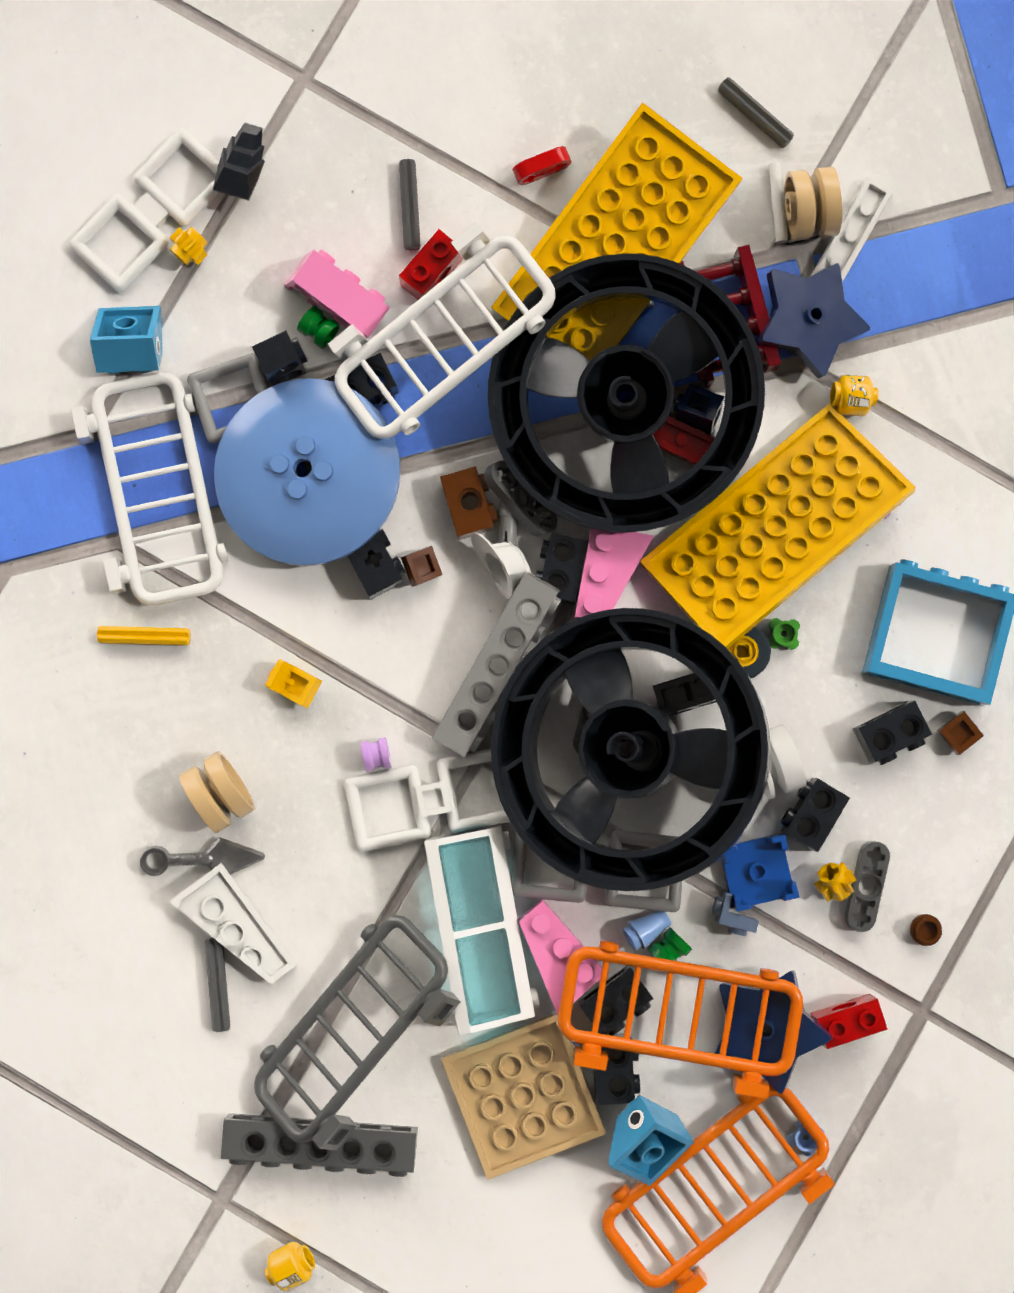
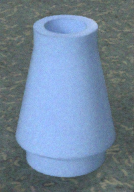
M657 911L627 922L628 926L623 928L622 931L630 946L636 951L640 948L645 949L667 927L671 926V921L665 911Z

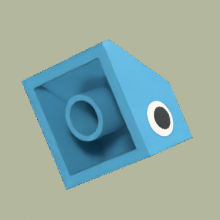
M160 306L98 309L90 337L96 373L118 374L128 371L148 373L159 370L162 358V318Z
M638 1095L617 1116L608 1163L611 1168L650 1186L694 1141L677 1114Z

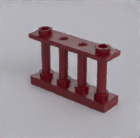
M750 244L737 247L734 258L731 259L730 263L697 270L696 272L708 280L729 275L739 276L742 288H739V292L727 294V297L735 305L747 306L749 317L746 319V322L755 336L764 373L776 371L781 365L778 349L758 343L769 320V315ZM719 360L711 362L704 369L696 373L698 380H703L705 388L711 387L715 381L713 374L722 372Z

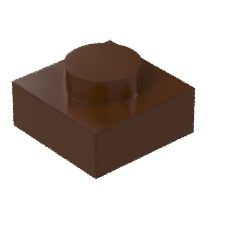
M432 546L401 557L411 587L443 575Z
M965 711L958 713L937 730L956 755H961L984 736Z

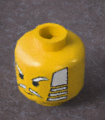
M842 375L837 382H833L831 385L830 404L841 415L865 416L870 411L871 406H876L878 388L873 387L872 380L868 376Z
M290 1242L270 1253L267 1260L268 1267L265 1268V1275L272 1286L276 1285L281 1291H291L311 1279L312 1271L315 1268L313 1254L306 1245Z

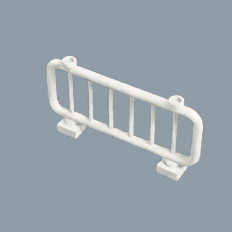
M476 222L473 223L451 242L465 259V262L369 341L360 330L351 324L328 343L334 354L344 361L338 367L335 374L337 391L370 435L379 439H389L401 431L405 435L414 433L420 427V422L417 418L526 329L530 334H534L544 327L546 322L542 316L553 306L555 288L548 276L516 238L505 235L498 236L490 241ZM501 249H509L543 292L540 302L530 310L525 307L489 260L490 257ZM483 263L523 313L522 317L504 331L464 281L468 275ZM458 284L498 334L496 338L479 352L439 301ZM433 304L473 354L469 360L454 372L414 321ZM409 324L448 375L447 378L429 392L390 341ZM383 345H386L423 395L420 400L405 412H403L365 361ZM360 364L399 416L387 426L382 427L375 422L347 383L348 375Z
M156 372L101 385L95 391L92 398L93 414H89L84 406L71 408L77 439L83 445L94 443L93 433H98L125 559V565H121L117 558L103 560L109 591L113 594L127 592L125 583H130L134 597L146 605L170 603L206 595L215 591L222 582V563L228 561L225 544H218L189 414L196 411L192 394H185L181 381L175 375L167 372ZM160 384L168 385L171 388L174 399L173 404L110 417L106 415L104 402L112 394ZM176 409L181 433L113 447L108 423ZM180 439L183 440L187 463L123 477L119 476L115 453ZM189 469L194 493L126 507L121 483ZM193 499L196 500L200 523L138 537L132 536L128 513ZM202 529L206 554L139 568L135 543ZM209 560L211 576L206 582L157 593H149L143 587L142 573Z

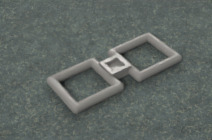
M253 353L200 370L187 377L208 442L212 444L221 441L227 426L220 429L216 428L201 383L248 368L257 394L268 389L260 363Z
M615 830L610 834L609 847L621 850L622 844L658 847L679 836ZM516 832L511 876L513 896L576 903L583 902L586 898L587 884L574 880V889L523 884L527 844ZM682 881L669 885L668 899L618 894V891L605 889V903L616 907L677 912L681 905Z

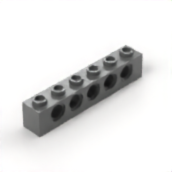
M228 1113L223 1122L221 1159H229V1163L233 1165H246L248 1161H259L261 1166L279 1167L280 1163L293 1164V1168L300 1170L311 1169L312 1165L325 1166V1170L329 1172H342L344 1168L357 1169L356 1172L360 1174H375L376 1170L388 1171V1174L391 1176L404 1177L407 1176L408 1172L414 1173L418 1127L354 1122L357 1127L337 1151L327 1150L326 1152L319 1153L312 1147L313 1140L305 1143L295 1142L296 1148L294 1150H285L281 1146L280 1139L288 1136L272 1116ZM291 1118L296 1126L302 1130L306 1129L314 1120ZM252 1134L261 1136L264 1146L261 1148L251 1146L249 1136ZM353 1141L359 1145L360 1152L356 1155H350L345 1152L343 1144ZM379 1144H387L391 1147L392 1154L388 1157H380L376 1153L375 1147Z

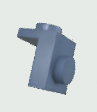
M722 891L721 897H715L712 915H716L715 921L718 924L729 926L728 932L741 936H746L747 931L756 933L759 920L729 912L732 893Z

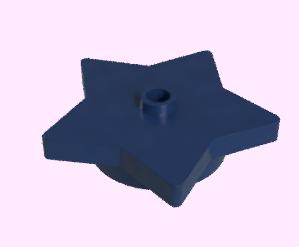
M836 263L809 278L772 269L766 274L773 306L770 319L758 343L781 348L792 355L798 356L818 379L824 377L829 370L839 344L870 330V326L844 299L840 265Z
M794 970L778 978L792 982L799 988ZM731 983L719 985L725 1013L727 1012ZM742 985L737 986L726 1056L752 1060L763 989ZM769 991L764 1024L772 1028V1033L768 1035L763 1030L758 1061L776 1063L781 1059L791 1004L789 996L785 993ZM803 1008L795 1059L792 1066L786 1073L779 1076L762 1075V1077L779 1094H782L787 1088L798 1057L828 1043L833 1039V1036L807 1014ZM722 1038L715 1051V1054H720Z

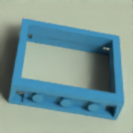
M900 559V563L895 562L890 565L862 673L982 706L991 705L1014 615V594L1009 593L1010 588L999 584H991L990 587L979 585V579L969 576H960V579L948 576L949 572L940 568L931 567L930 571L918 568V563L905 559ZM902 576L1002 603L980 688L880 662Z

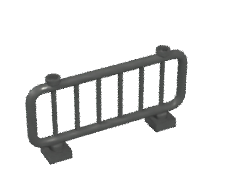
M394 915L385 919L378 927L375 924L365 927L361 933V938L365 941L363 946L278 1048L275 1045H270L260 1054V1059L264 1064L255 1077V1094L286 1135L295 1142L305 1143L313 1140L321 1149L337 1151L357 1127L350 1117L336 1115L338 1110L418 1015L426 1023L441 1026L461 1002L454 993L440 989L446 981L448 974V965L443 954L404 916ZM393 929H401L434 964L435 974L425 987L382 942ZM377 947L386 954L420 991L405 1011L393 1001L362 967ZM357 971L399 1016L384 1036L378 1032L342 991ZM337 995L379 1041L363 1061L322 1016V1013ZM317 1020L358 1066L342 1086L302 1040V1037ZM296 1045L303 1050L337 1090L336 1094L322 1110L316 1106L281 1064ZM276 1069L279 1070L316 1115L315 1119L306 1129H299L269 1093L267 1080Z

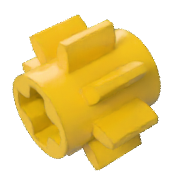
M179 227L169 237L174 243L169 250L186 266L191 261L199 265L208 255L203 249L208 242L192 227L187 231H183Z
M843 862L839 865L828 863L817 871L820 880L816 881L814 885L827 902L831 899L841 902L854 892L851 883H854L856 878Z

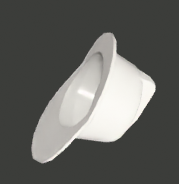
M477 532L472 533L471 542L476 554L491 574L501 594L506 599H510L514 593V588L518 586L524 573L529 572L532 574L524 554L513 544L503 542L491 545L481 534Z

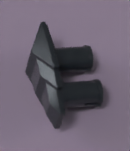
M244 122L236 136L231 137L227 148H223L213 186L214 191L246 201L250 200L265 160H262L265 146L262 145V127Z

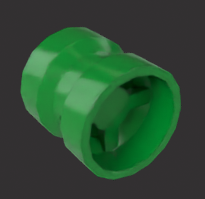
M316 305L312 306L303 315L297 325V331L304 336L313 338L314 344L321 349H324L334 339L340 328L338 322L334 319H327L323 311Z
M671 927L664 933L661 944L654 943L648 949L657 958L677 961L678 957L687 956L692 950Z

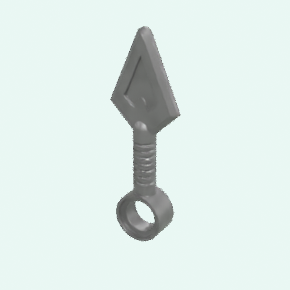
M219 837L206 852L197 854H169L167 849L162 846H151L141 856L140 865L146 874L158 876L164 873L168 866L201 864L206 865L212 870L222 863L231 875L263 860L265 854ZM156 852L163 856V867L160 869L149 867L147 856L150 853Z

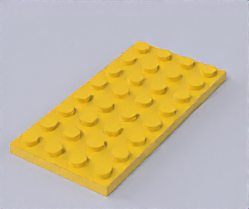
M642 102L530 255L548 278L584 260L613 254H644L661 257L680 264L742 182L743 178ZM523 266L519 268L508 283L522 302L538 287ZM503 290L491 306L494 311L508 321L518 308L505 290ZM621 297L596 302L569 316L549 337L570 345L591 360L603 350L618 346L652 300Z
M829 403L645 556L640 563L697 626L713 635L729 649L915 492L916 487Z

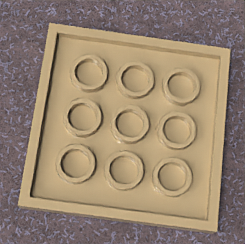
M557 1013L441 1058L487 1180L606 1134V1129L583 1070L580 1066L573 1065L574 1047L571 1040H568L561 1033L558 1026Z

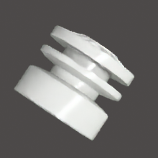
M783 724L769 729L771 743L770 769L764 791L768 799L775 798V782L778 783L784 793L806 786L807 782L798 751Z

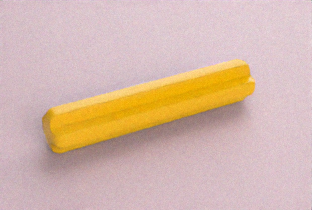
M100 626L97 630V641L108 644L187 646L191 641V632L187 628Z

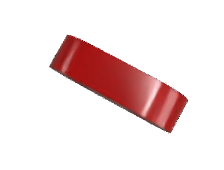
M560 146L528 158L515 165L512 170L518 184L527 185L564 170L572 161L566 147Z

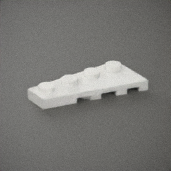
M222 863L169 901L268 983L273 984L297 965Z

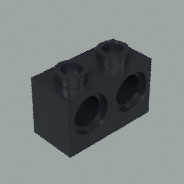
M286 330L251 346L265 376L272 386L293 380L307 373L303 364L308 362L301 345L297 337L290 339Z
M381 352L366 359L365 361L374 373L386 379L384 386L395 399L394 395L399 393ZM361 364L348 375L347 383L349 387L357 391L373 405L377 403L378 406L389 403L378 388L375 389L369 386L371 378ZM335 375L324 380L335 382Z
M551 533L550 541L543 540L540 558L546 560L543 571H536V577L545 582L552 576L561 577L565 582V588L559 591L557 597L561 599L562 603L574 605L588 541ZM558 546H566L571 550L572 556L567 561H560L555 557L554 550Z
M695 673L653 685L659 709L667 714L668 717L716 703L708 687Z
M915 700L908 701L852 728L868 761H879L880 765L898 757L896 752L906 747L908 751H912L925 745L924 738L932 735ZM905 719H909L914 726L913 733L910 736L904 735L901 731V723ZM878 732L883 734L886 739V744L881 750L876 749L872 742L874 735Z
M811 778L810 782H806V786L799 788L796 796L800 799L794 809L789 807L783 815L780 823L784 826L780 832L810 850L819 852L850 797L818 778ZM821 790L827 795V803L823 808L819 809L814 805L813 797L816 792ZM802 818H807L811 822V831L807 835L802 836L797 830V824Z
M626 965L606 981L603 1005H610L613 1008V1015L608 1020H600L598 1029L600 1034L613 1036L626 1025L624 1021L627 1019L629 1001L622 998V991L626 986L633 983L634 971L630 966ZM641 980L639 981V994L634 1010L635 1017L646 1012L651 1007L649 1002L654 999ZM599 986L578 1001L580 1008L592 1024Z
M624 1033L615 1034L613 1036L624 1037ZM602 1047V1051H608L609 1049ZM624 1051L623 1056L618 1060L608 1058L606 1071L593 1069L596 1105L629 1104L635 1099V1094H640L639 1074H634L633 1061H639V1053ZM620 1077L626 1081L622 1091L613 1092L608 1088L613 1078Z

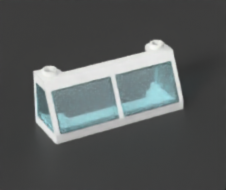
M500 825L426 839L424 844L443 952L448 965L450 991L461 1001L454 1010L458 1036L535 1017L534 1008L540 1007L537 989H530L505 852L511 850L508 831L502 832Z

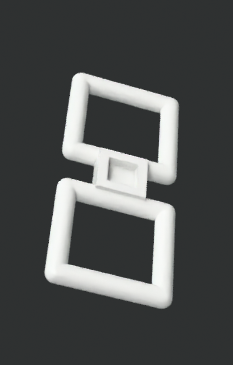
M183 128L178 129L134 175V182L146 193L134 205L122 195H114L70 241V248L118 292L125 291L169 245V239L159 228L171 216L180 225L187 226L219 193L213 190L214 179L183 211L149 179L182 144L216 174L219 160ZM118 210L154 241L120 277L85 245Z
M491 749L467 753L465 757L458 755L438 760L437 770L440 782L421 785L419 771L415 765L346 779L345 790L357 849L361 852L428 839L431 835L428 816L442 813L447 814L449 829L453 833L510 822L504 810L460 819L450 770L490 762ZM407 779L417 828L368 838L358 789Z

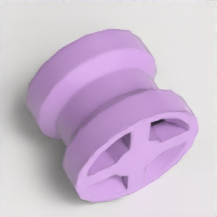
M386 737L379 738L375 743L361 742L366 772H372L376 767L392 768Z

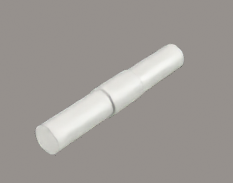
M772 162L769 164L775 239L777 244H783L788 242L782 168L781 162Z

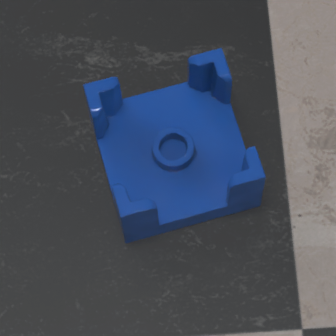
M778 833L735 843L721 857L728 892L732 893V909L735 911L752 909L753 905L779 899L787 901L800 898L797 884L791 878L785 851H788V845L784 834Z

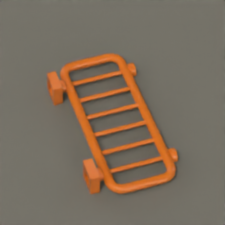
M600 941L599 947H582L575 950L569 957L558 1012V1026L561 1033L568 1040L583 1044L582 1047L575 1046L573 1065L606 1071L608 1055L607 1051H602V1047L742 1071V1075L733 1074L732 1088L735 1094L768 1099L770 1086L766 1079L762 1078V1075L779 1076L786 1073L793 1064L803 1011V996L800 989L794 983L778 979V971L760 968L759 975L622 952L618 951V943L610 941ZM586 959L603 961L591 1032L575 1029L571 1024V1013L579 967ZM610 963L635 967L624 1037L598 1033ZM642 968L667 972L655 1043L630 1039ZM673 974L699 978L687 1049L662 1044ZM706 979L731 983L720 1054L694 1050ZM738 985L763 989L752 1060L726 1056ZM770 990L787 994L791 1003L781 1059L776 1063L758 1061Z
M769 1084L768 1098L771 1096L780 1097L815 1141L816 1152L805 1162L800 1160L758 1106L766 1099L739 1094L736 1098L740 1104L693 1140L694 1143L650 1186L640 1181L629 1189L624 1184L611 1195L615 1202L603 1214L602 1230L637 1279L645 1286L653 1289L663 1288L675 1280L676 1283L673 1285L674 1293L699 1292L708 1284L707 1277L699 1265L693 1270L690 1269L698 1261L799 1182L803 1183L799 1186V1189L809 1204L835 1185L832 1177L824 1167L820 1171L816 1170L828 1157L829 1141L819 1125L789 1088H786L782 1094H779ZM752 1110L757 1113L798 1166L779 1182L775 1180L734 1127L735 1123ZM728 1129L773 1186L753 1202L709 1147L712 1141ZM702 1149H704L747 1205L745 1209L728 1222L683 1165ZM677 1169L680 1170L722 1225L704 1241L699 1239L658 1185ZM652 1188L697 1245L678 1261L674 1259L633 1205ZM627 1208L672 1265L659 1275L650 1274L616 1230L614 1225L615 1218Z

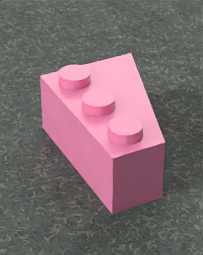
M312 250L306 254L283 286L291 291L293 288L297 289L308 298V303L321 307L331 315L332 319L345 328H348L351 324L354 325L366 338H369L390 308L384 303L385 297L372 288L368 291L359 284L360 278L347 269L343 272L334 265L335 259L325 251L320 250L317 252Z
M590 528L573 620L591 613L614 609L654 535L638 532H610Z
M540 899L518 919L558 1015L567 962L575 950L585 946L545 900ZM586 959L580 964L573 1003L600 980L602 966L597 960Z

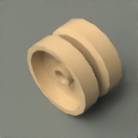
M832 166L815 168L811 177L806 170L788 171L785 177L784 195L786 222L791 239L793 241L808 240L811 238L814 230L821 238L838 236L842 224V196L835 168Z
M220 751L204 759L205 772L193 766L179 775L182 787L193 807L215 834L231 825L230 812L242 818L256 809L245 784L231 763Z

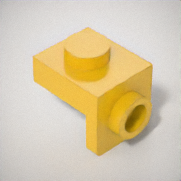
M279 659L271 669L265 687L308 709L322 680Z

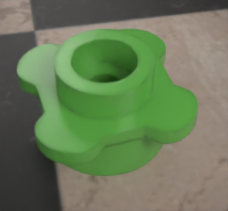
M774 618L769 622L771 637L768 640L771 648L777 649L780 646L794 650L799 646L797 637L800 624L797 620L781 621L778 618ZM782 631L787 633L786 637L781 635Z

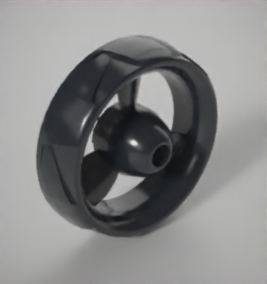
M644 254L604 255L584 260L551 276L549 279L555 288V300L550 310L542 316L546 322L544 327L534 334H530L526 329L495 354L491 362L488 379L489 417L493 435L508 468L527 492L543 506L567 520L593 529L610 532L648 531L676 523L698 512L717 498L739 474L755 445L762 423L765 403L764 370L754 335L745 318L727 295L706 277L684 265L657 256ZM538 286L522 302L528 310L533 308L542 299L543 292ZM621 297L649 299L678 311L658 331L648 349L634 345H618L603 350L589 360L570 345L549 337L565 319L588 305L607 299ZM519 308L513 313L504 330L523 316ZM717 357L721 366L725 389L724 410L719 430L703 457L688 472L669 483L667 464L653 435L662 428L671 413L674 401L673 382L699 372ZM626 389L633 391L635 397L631 402L622 403L618 400V395L621 391ZM529 390L546 396L577 398L580 412L588 426L602 438L614 442L610 463V479L613 493L590 488L577 482L560 470L542 448L532 425L528 401Z
M619 608L591 613L572 620L542 639L525 656L510 677L500 698L492 729L491 761L495 786L504 811L518 835L537 856L558 872L584 884L607 890L645 891L666 887L699 874L716 863L733 847L750 823L762 800L770 769L771 743L766 712L759 693L736 656L717 638L699 626L668 613L643 608ZM647 650L668 655L687 666L704 682L714 696L724 719L726 730L699 728L678 732L672 720L662 710L651 704L633 700L631 674L622 651ZM567 679L578 701L591 714L581 731L578 746L580 763L586 777L576 783L554 807L545 791L540 775L537 753L538 736L545 710L551 698L564 680ZM633 744H635L636 751L635 754L632 756L631 747ZM674 775L692 784L719 790L714 802L704 816L687 832L664 845L646 850H621L596 843L612 816L618 797L641 798L652 795L666 786Z

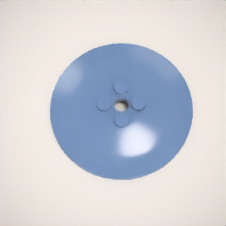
M312 378L296 379L276 384L260 392L244 404L229 422L222 435L214 466V483L219 506L225 519L237 536L252 549L270 559L299 566L321 565L342 559L369 542L381 529L393 509L401 476L399 450L395 437L379 439L370 435L338 393L335 382ZM352 389L379 426H387L388 423L377 408ZM303 461L310 462L312 466L310 474L306 477H298L296 474L297 465Z

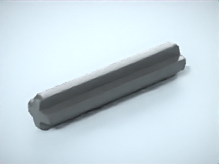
M727 77L719 85L718 92L781 148H785L792 141L794 134L733 79Z
M402 159L399 161L404 248L409 251L419 250L421 245L416 164L413 159Z
M211 937L205 940L212 1030L213 1032H225L230 1029L224 947Z

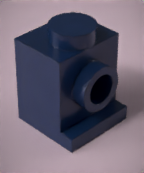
M689 384L685 394H679L673 408V411L677 412L676 420L711 436L722 412L724 396Z

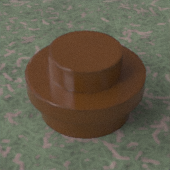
M921 914L912 920L910 935L916 943L922 946H931L941 938L942 926L936 917L929 914Z

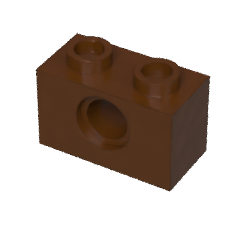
M475 466L441 476V484L458 541L471 537L472 533L475 532L483 534L493 531V522L498 521L494 504H487L484 492L489 491V487L484 479V473L478 474ZM466 496H475L479 500L477 508L466 510L462 507L461 502Z

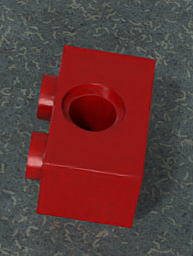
M440 229L435 232L399 274L400 285L417 300L451 274L464 259L451 242L453 240Z
M871 994L810 1013L811 1017L833 1036L832 1040L822 1045L826 1049L888 1030L878 998Z

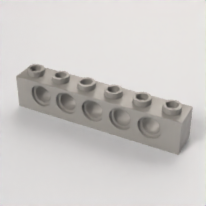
M529 572L524 573L432 739L463 757L467 755L469 750L475 753L484 737L479 732L484 723L491 725L497 710L495 704L499 697L502 696L513 672L528 654L525 651L530 642L532 641L537 644L546 628L541 625L546 614L553 616L561 602V599L557 597L559 589ZM531 602L537 606L538 616L535 619H527L522 615L521 608L524 603ZM517 630L521 633L523 641L520 646L514 647L508 644L506 641L508 631ZM499 657L506 662L507 670L505 673L498 674L491 669L490 664L493 658ZM479 685L487 686L491 690V699L487 701L480 700L475 694L476 687ZM464 712L473 714L476 719V725L471 728L463 726L460 721V715Z

